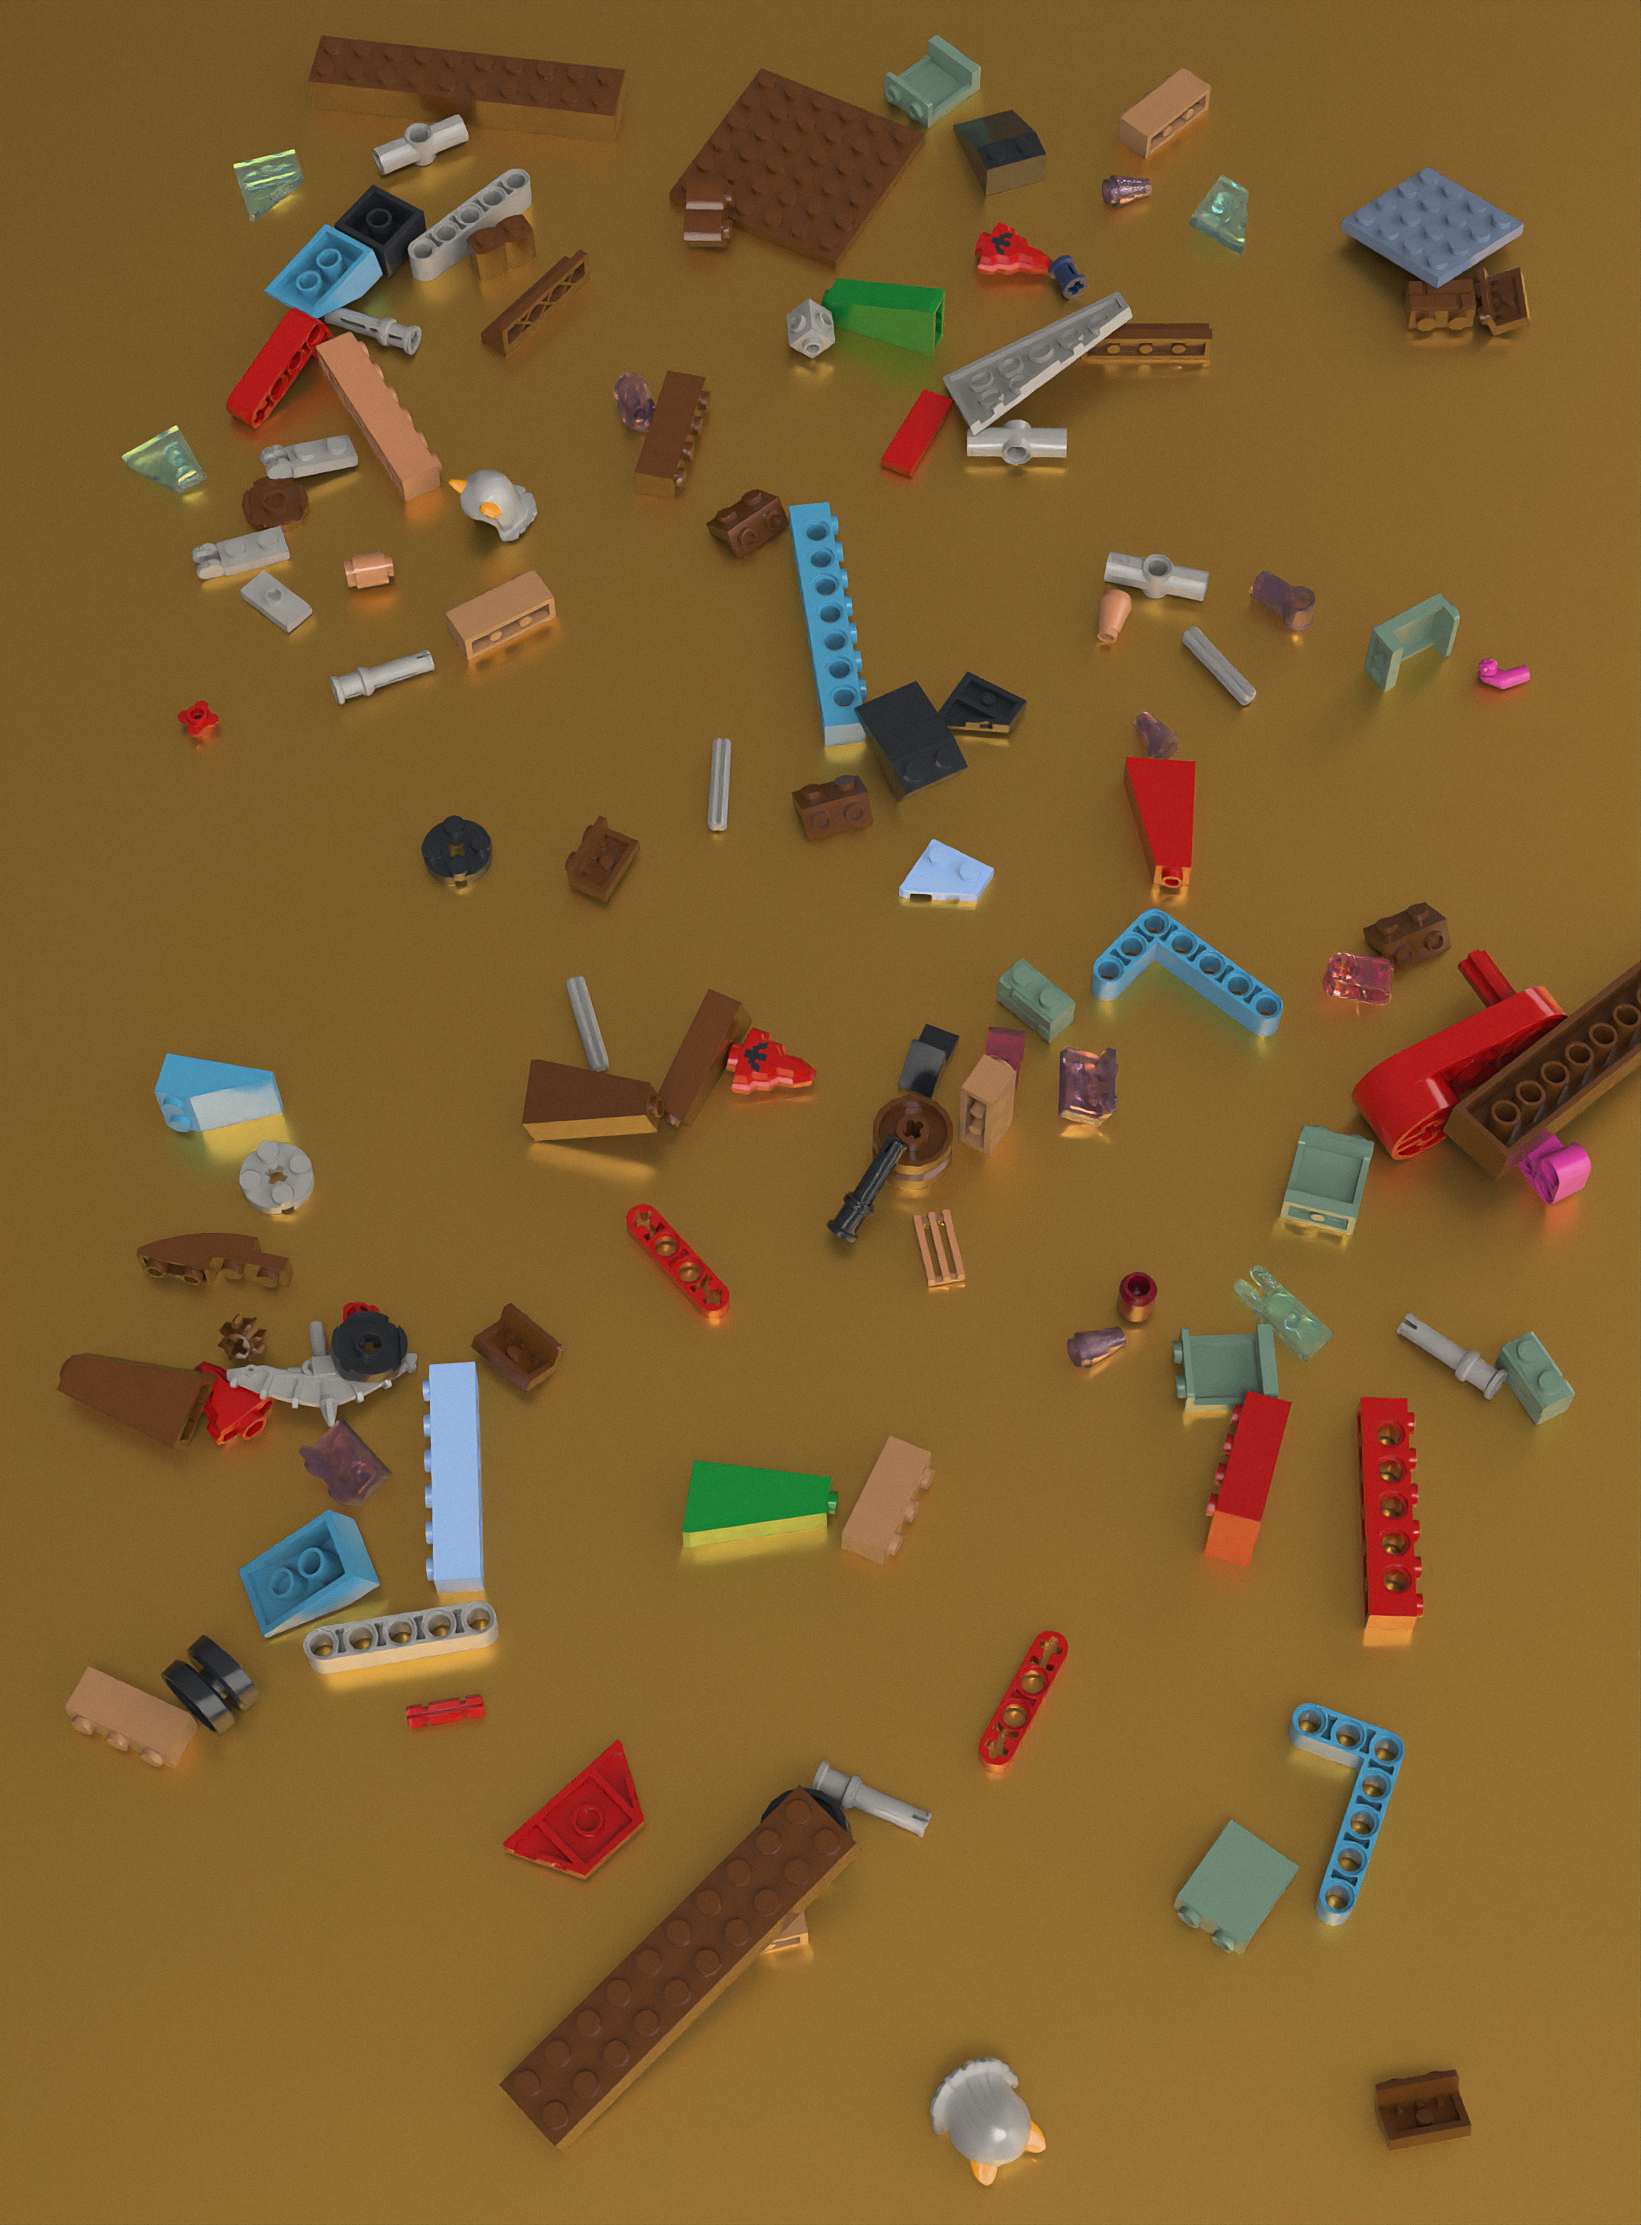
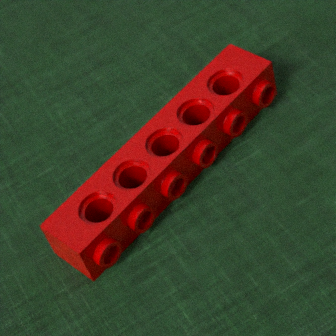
M1361 1397L1356 1417L1365 1629L1412 1630L1417 1617L1423 1616V1594L1416 1593V1580L1421 1579L1422 1562L1421 1557L1414 1554V1543H1419L1420 1523L1419 1520H1413L1412 1507H1417L1418 1485L1411 1483V1471L1416 1469V1448L1409 1447V1435H1414L1415 1416L1414 1412H1408L1407 1398ZM1388 1436L1396 1444L1385 1445L1378 1438ZM1391 1472L1396 1476L1397 1480L1387 1481L1381 1477L1380 1473ZM1386 1507L1392 1508L1397 1511L1399 1516L1395 1518L1388 1517L1381 1509ZM1393 1544L1400 1549L1401 1553L1390 1554L1385 1551L1383 1545ZM1388 1580L1396 1581L1403 1590L1392 1591L1385 1586L1384 1582Z

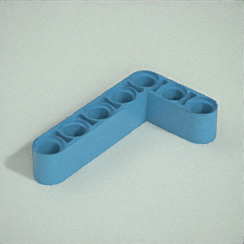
M1149 909L1143 912L1093 964L1091 990L1101 1000L1117 998L1155 960L1252 1033L1266 1037L1274 1034L1279 1028L1283 1010L1281 998L1160 909ZM1148 930H1156L1159 933H1150ZM1176 950H1183V951H1185V952H1187V953H1185V954H1180V953H1177V952H1175V951H1176ZM1125 953H1134L1137 956H1127ZM1208 970L1214 972L1215 974H1206L1203 971ZM1102 976H1111L1114 979L1108 980L1102 978ZM1232 991H1239V992H1241L1243 995H1235V994H1233V993H1231V992H1232ZM1258 1012H1267V1013H1269V1014H1271V1015H1270V1016H1263V1015L1259 1014Z
M1305 1703L1297 1707L1292 1715L1288 1728L1290 1741L1302 1750L1359 1770L1315 1902L1316 1914L1321 1921L1329 1925H1339L1349 1918L1356 1903L1404 1758L1405 1746L1402 1739L1391 1731L1317 1704ZM1303 1720L1311 1721L1318 1730L1313 1733L1305 1732L1299 1727L1298 1722ZM1341 1734L1349 1735L1355 1740L1356 1745L1352 1747L1343 1746L1338 1742L1336 1736ZM1379 1748L1387 1749L1393 1754L1394 1759L1383 1761L1378 1758L1375 1750ZM1367 1784L1377 1786L1381 1790L1382 1796L1377 1798L1368 1796L1364 1792L1363 1786ZM1357 1820L1367 1824L1370 1833L1358 1834L1351 1828L1350 1823ZM1343 1857L1350 1858L1355 1861L1358 1869L1353 1872L1345 1871L1340 1867L1338 1859ZM1331 1894L1338 1895L1344 1900L1346 1907L1343 1909H1333L1327 1904L1325 1897Z

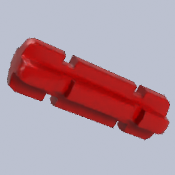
M480 1694L465 1696V1700L461 1701L457 1697L428 1702L426 1707H423L422 1703L409 1705L406 1709L407 1723L411 1729L426 1727V1723L429 1722L431 1726L463 1721L465 1716H468L469 1719L481 1718L485 1714L484 1701Z

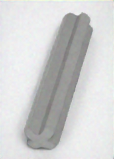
M1192 626L1183 633L1182 641L1240 704L1247 705L1255 699L1257 693L1255 688L1198 627Z
M716 738L712 746L708 828L712 831H723L727 827L732 748L731 741L727 738Z
M582 976L569 978L566 981V988L590 1070L597 1072L606 1071L609 1068V1060L585 979Z

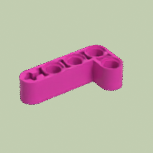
M1555 1134L1518 1163V1166L1537 1193L1549 1205L1583 1189L1591 1171L1589 1157L1582 1146L1573 1142L1563 1147Z

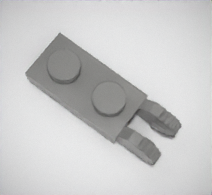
M348 434L285 446L284 448L280 445L268 446V448H265L260 453L262 464L267 465L265 469L267 476L273 480L289 477L297 478L353 467L358 464L357 453Z
M281 526L218 542L216 545L206 543L195 547L191 551L194 562L200 563L196 567L197 575L205 580L226 575V577L286 561L290 558Z

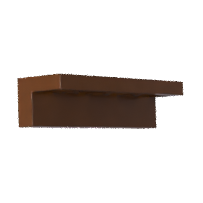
M580 249L571 258L564 256L481 332L482 342L504 357H507L590 280L588 253Z
M1124 323L1080 356V360H1210L1213 339L1212 329H1209V323Z

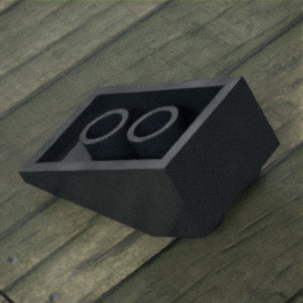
M1012 109L954 125L953 130L985 196L1045 181L1046 152L1036 132Z
M917 681L854 708L898 803L953 779L968 768L953 734Z

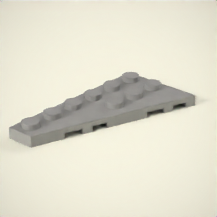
M1117 291L943 376L942 379L949 394L973 435H977L1133 317L1131 310L1120 292Z

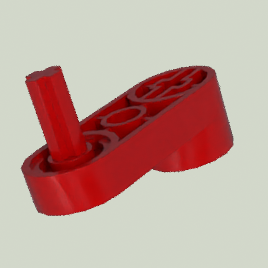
M1477 949L1469 953L1467 959L1459 962L1458 970L1480 998L1486 1009L1379 1063L1358 1082L1351 1094L1353 1103L1393 1159L1404 1160L1424 1153L1445 1139L1448 1135L1443 1129L1453 1108L1461 1102L1458 1096L1484 1084L1568 1018V1015L1547 988L1537 986L1516 993L1485 950L1480 951Z

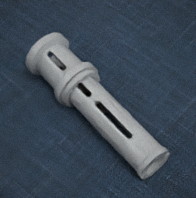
M343 307L326 314L324 317L326 324H332L376 338L382 346L389 347L393 345L404 349L407 354H414L420 345L422 332L419 326L412 325L408 327L397 323L391 317L381 320Z
M426 649L369 669L366 666H360L356 668L355 672L340 677L335 675L329 676V682L337 704L342 705L346 699L362 694L366 697L370 696L376 688L413 677L420 673L432 671L435 668L431 654Z
M1409 1313L1404 1318L1407 1322H1401L1397 1330L1398 1334L1405 1336L1454 1369L1457 1379L1462 1382L1467 1380L1482 1390L1484 1397L1490 1400L1496 1395L1508 1376L1506 1370L1503 1368L1497 1370L1482 1360L1481 1354L1476 1350L1467 1352L1416 1318L1412 1313Z
M822 1761L810 1789L822 1791L839 1802L840 1807L845 1810L847 1808L851 1810L852 1807H856L923 1837L932 1816L931 1812H926L862 1784L863 1780L860 1779V1776L854 1774L850 1777L830 1768L828 1762Z

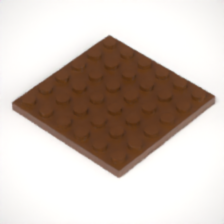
M761 68L669 192L670 201L686 207L688 178H726L731 188L735 189V205L730 207L728 219H732L733 228L836 270L925 144V134Z

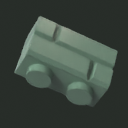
M1023 958L1018 960L999 978L997 1000L1030 1028L1037 1030L1038 1034L1048 1043L1052 1042L1073 1022L1075 1001Z
M1533 1331L1501 1347L1495 1365L1498 1370L1503 1368L1508 1372L1507 1383L1536 1425H1540L1569 1409L1575 1391L1568 1381L1562 1378L1563 1374Z

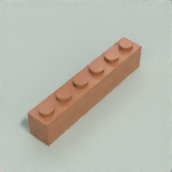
M349 331L315 346L320 369L404 501L408 502L441 487L439 473L442 472V466L437 455L428 452L427 442L420 430L415 432L409 412L406 408L401 409L399 407V401L391 385L386 387L384 384L382 371L377 363L372 364L370 362L369 352L363 341L357 342L352 332Z

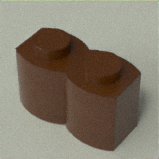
M688 178L684 218V241L688 247L726 248L727 239L732 238L733 222L732 219H728L730 207L735 205V189L731 188L726 178Z
M523 214L509 216L497 223L495 227L480 229L466 239L470 267L480 280L496 278L508 268L525 265L536 256L534 231Z

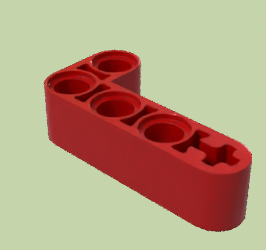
M297 307L289 310L230 394L226 403L227 412L254 428H259L263 425L310 356L318 361L315 346L335 338L327 326Z

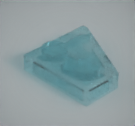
M294 149L233 164L251 222L256 221L304 182Z
M1221 175L1191 216L1189 224L1241 255L1246 246L1245 227L1248 216L1246 207L1248 205L1249 191Z
M177 425L122 455L124 462L129 468L178 495L207 479Z

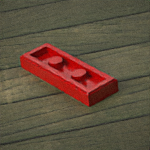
M923 389L882 456L881 466L911 478L951 412L953 400Z

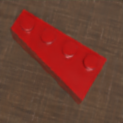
M1247 1391L1243 1405L1235 1404L1230 1426L1237 1427L1235 1434L1227 1433L1222 1455L1229 1457L1228 1463H1219L1214 1485L1221 1487L1219 1494L1211 1493L1206 1516L1213 1517L1204 1555L1249 1567L1292 1402Z

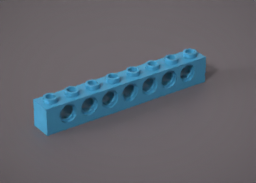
M829 502L789 506V528L825 746L866 742L865 731L854 710L855 707L863 704L862 699H867L865 679H858L857 672L862 671L860 651H854L853 644L857 643L855 623H849L848 616H853L851 596H844L843 589H848L846 568L840 569L839 562H843V549L841 541L835 542L834 535H839L837 515L830 514Z

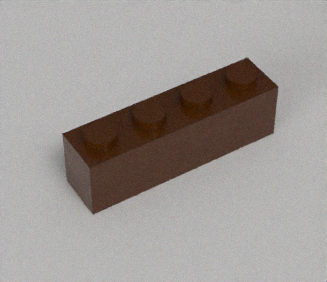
M667 371L634 472L636 493L675 500L678 488L684 487L687 476L686 462H692L695 451L693 440L695 436L699 437L702 431L703 417L701 415L703 411H708L710 406L711 392L706 391V377Z

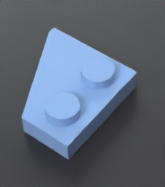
M932 839L899 887V896L910 898V893L932 895V899L935 900L954 898L959 901L976 902L993 878L994 868Z

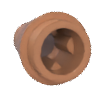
M1110 589L1105 591L1104 596L1099 599L1097 637L1101 641L1108 643L1117 641L1132 609L1131 597L1123 591Z

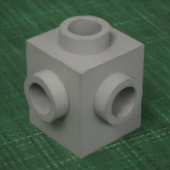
M807 299L786 315L789 346L794 350L813 359L835 343L832 312L811 299Z

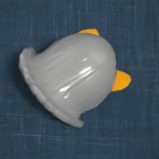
M482 469L472 473L467 478L451 479L449 482L460 493V504L463 512L472 519L483 520L495 526L499 532L500 539L504 542H512L518 539L519 534L525 532L527 526L537 515L536 502L530 492L525 493L526 489L522 486L512 485L504 474L496 470Z
M982 2057L974 2061L969 2060L962 2067H957L952 2070L951 2074L946 2075L943 2082L937 2087V2092L932 2097L929 2113L932 2115L931 2124L933 2132L940 2135L942 2132L948 2131L954 2147L970 2160L974 2175L987 2186L992 2184L997 2168L1001 2165L1015 2161L1024 2150L1039 2153L1045 2150L1046 2147L1041 2130L1031 2121L1026 2103L1012 2090L1019 2083L1015 2072L1009 2068L1006 2062H1000V2059Z

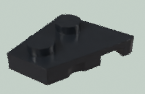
M967 671L938 713L949 729L1009 733L1025 711L1027 700Z

